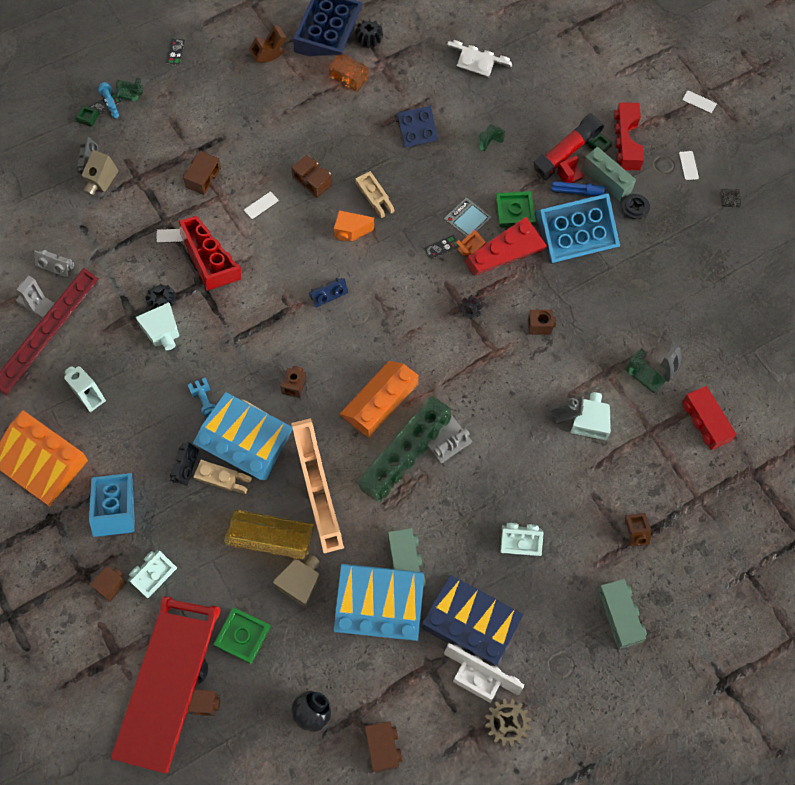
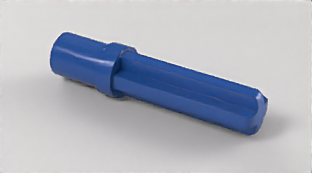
M552 182L551 190L553 192L599 196L604 195L605 186L588 183Z

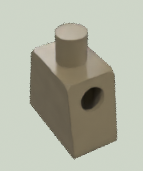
M93 149L82 173V177L87 183L83 190L86 194L93 196L96 190L105 192L119 170L108 155Z
M312 555L309 556L305 563L295 559L273 581L274 588L304 608H307L320 581V574L315 571L320 561Z

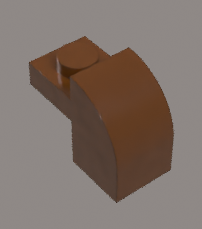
M274 25L267 38L255 37L249 48L255 62H270L280 57L284 52L282 45L286 36L280 26Z

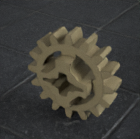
M503 699L502 705L496 701L494 703L495 709L492 707L488 709L491 715L485 716L489 723L485 724L484 727L491 730L487 734L488 737L494 735L493 743L500 740L501 747L509 743L510 748H512L514 741L520 745L522 743L520 737L526 739L528 735L525 731L531 730V727L527 725L531 718H526L525 716L528 710H521L522 703H519L517 706L514 705V699L511 700L510 704L507 703L506 699ZM511 709L512 711L509 713H503L500 710ZM518 715L520 716L522 721V728L517 721ZM509 718L512 720V726H508L506 728L504 726V720H507ZM494 719L498 722V731L494 727ZM506 733L516 735L511 738L503 737Z

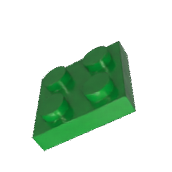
M531 191L496 193L499 227H512L525 217L535 226Z
M233 607L213 645L252 664L271 625Z

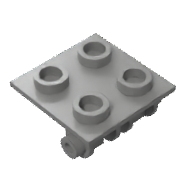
M450 413L418 433L441 464L472 443L468 436L470 435L466 428L462 429Z

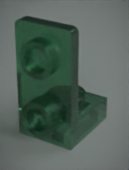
M641 348L629 360L625 371L651 392L656 393L666 382V379L645 363L644 358L647 352Z

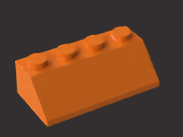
M388 361L343 409L340 416L366 437L370 438L418 385L419 375L405 364Z

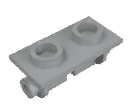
M47 250L34 251L35 266L67 278L69 277L68 269L74 267V262L71 259L61 256L57 259L56 254L47 252Z

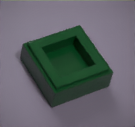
M82 105L75 119L78 123L92 127L100 113L97 109Z
M600 133L595 138H592L587 146L592 150L598 147L605 152L612 146V142Z

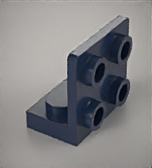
M431 106L395 114L396 122L399 121L404 147L438 140Z

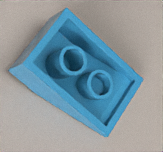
M132 473L92 477L89 522L93 537L134 532L135 514Z

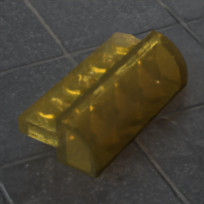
M235 510L230 520V528L224 538V544L236 548L241 547L253 551L268 552L273 555L289 556L294 559H305V556L309 553L314 524Z

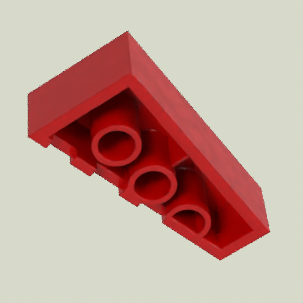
M197 216L179 221L180 235L207 291L241 280V267L232 260V256L221 247L220 242L214 239L208 228Z
M525 217L472 253L464 262L472 274L476 276L518 259L539 253L547 245L528 218Z

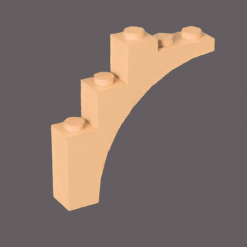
M310 418L291 423L323 552L327 553L343 549L342 537L327 486L312 420Z

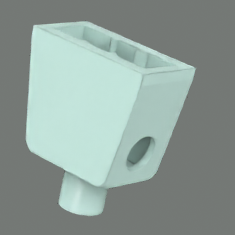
M170 303L136 317L140 328L155 347L163 344L165 350H171L176 346L173 339L179 337V332Z
M69 367L66 369L65 381L90 412L106 401L95 382L81 367ZM89 388V393L85 394L84 391H86Z
M593 392L590 394V400L584 399L582 415L575 418L570 433L602 440L608 439L611 431L609 404L601 403L602 395L600 393Z

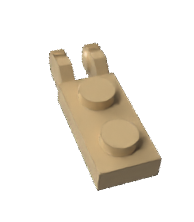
M371 171L355 178V183L370 205L375 208L380 218L385 217L384 210L380 206L383 203L389 213L394 212V207L389 201L388 195Z
M200 460L194 475V480L246 494L247 488L235 484L236 479L246 483H250L252 480L246 474L238 473V471L204 460Z

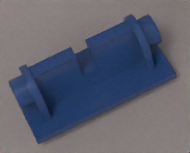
M336 278L327 283L325 287L322 285L316 289H311L309 296L313 299L315 308L347 294L346 281L344 278Z

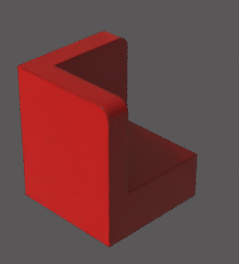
M578 156L559 163L557 174L563 182L574 183L583 179L584 175L577 166Z

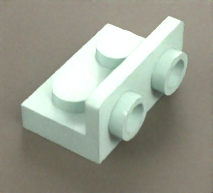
M507 523L506 526L502 525L501 553L542 556L543 530L538 525L527 524V527H519L517 523Z
M158 550L155 552L151 551L144 558L145 563L140 568L136 566L129 573L130 578L128 581L146 598H149L177 569Z

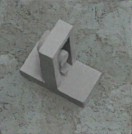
M30 276L23 280L17 288L20 296L16 299V302L40 318H43L55 304L43 295L36 280Z

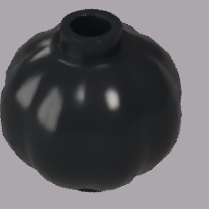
M305 691L292 703L293 720L303 730L319 731L331 719L330 703L319 692Z

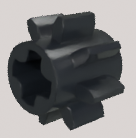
M472 295L469 296L468 300L463 298L461 301L463 304L459 307L463 312L462 316H467L470 320L474 315L478 317L481 314L479 310L483 308V305H480L479 302L480 298H473Z

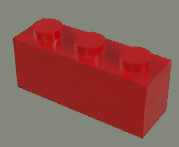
M707 386L685 396L682 401L683 408L690 414L693 419V425L696 429H699L704 443L711 450L725 445L734 439L737 434Z

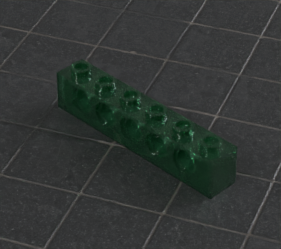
M431 396L358 481L360 490L378 503L382 498L385 499L393 485L401 481L403 473L407 469L412 468L419 454L422 455L426 451L430 441L437 438L440 429L449 424L452 418L450 407ZM430 419H434V420H435V421L432 422V423H428V422H427V421L430 420ZM419 433L423 434L421 437H415ZM405 448H411L408 452L403 451ZM394 462L399 463L397 466H390ZM380 477H387L384 481H378Z

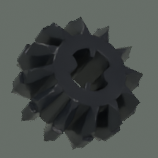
M370 19L367 22L363 20L362 23H358L355 30L357 43H361L362 47L367 45L368 48L371 45L376 47L377 44H380L383 37L381 24H378L376 20L371 22Z

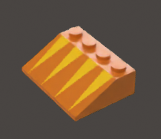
M24 410L9 425L0 441V471L47 506L53 503L88 462L83 452Z

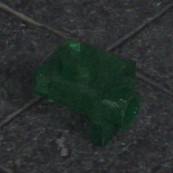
M137 78L135 83L117 80L116 98L137 102L139 95L143 93L141 78Z
M490 124L485 132H481L478 141H480L479 149L486 151L492 140L503 143L505 131L498 126Z

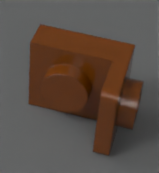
M646 514L625 515V523L630 534V546L650 544L652 530Z

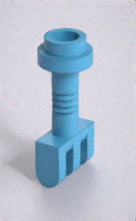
M103 82L99 85L98 92L105 97L112 117L118 118L119 114L111 96L112 87L110 84Z
M204 377L202 378L204 384L202 386L198 380L195 381L197 388H194L191 383L187 385L192 397L199 396L203 405L201 413L207 418L215 408V404H210L206 392L210 390V387Z

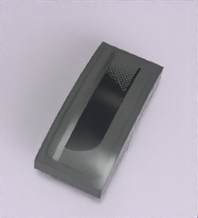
M676 344L660 365L666 369L662 378L667 382L672 379L681 366V352Z

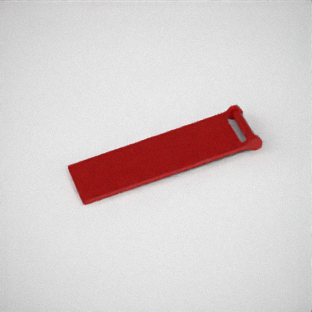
M167 596L162 598L160 612L111 759L165 774L168 773L212 630L220 614V607L213 605L207 607L172 600L171 597ZM170 608L204 614L208 615V621L169 614L167 612Z

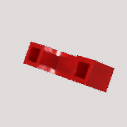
M619 102L613 116L614 120H616L614 133L617 134L615 147L618 148L616 162L624 170L640 171L644 162L643 146L635 143L628 134L630 130L638 127L641 118L640 103Z

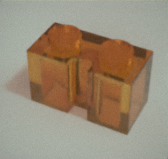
M342 53V55H337L329 65V77L340 83L343 81L347 87L358 92L368 80V67Z

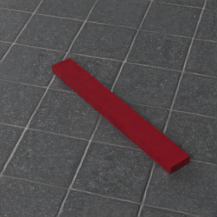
M83 268L0 370V392L5 395L8 394L99 280L87 269Z

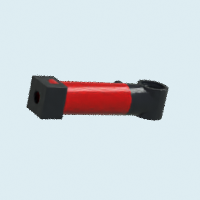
M592 113L586 115L577 128L546 155H540L533 162L534 170L545 180L549 179L555 173L559 163L568 159L584 144H588L589 139L598 136L603 130L604 124Z

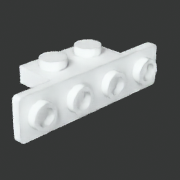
M453 40V42L448 41L447 43L450 48L461 51L457 67L486 77L490 76L494 62L512 67L510 59L505 56L498 58L493 56L494 53L485 50L483 53L478 51L477 47L471 45L465 47L462 46L463 43Z
M450 643L447 645L444 654L462 664L453 680L454 683L491 703L499 685L516 695L520 694L524 684L520 683L519 679L502 673L496 666L484 663L476 655L466 653L458 645Z

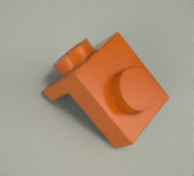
M476 230L471 232L462 242L460 240L456 241L460 246L457 249L464 257L466 255L470 256L487 244Z

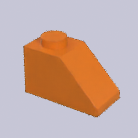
M339 210L334 226V238L352 242L374 230V218Z

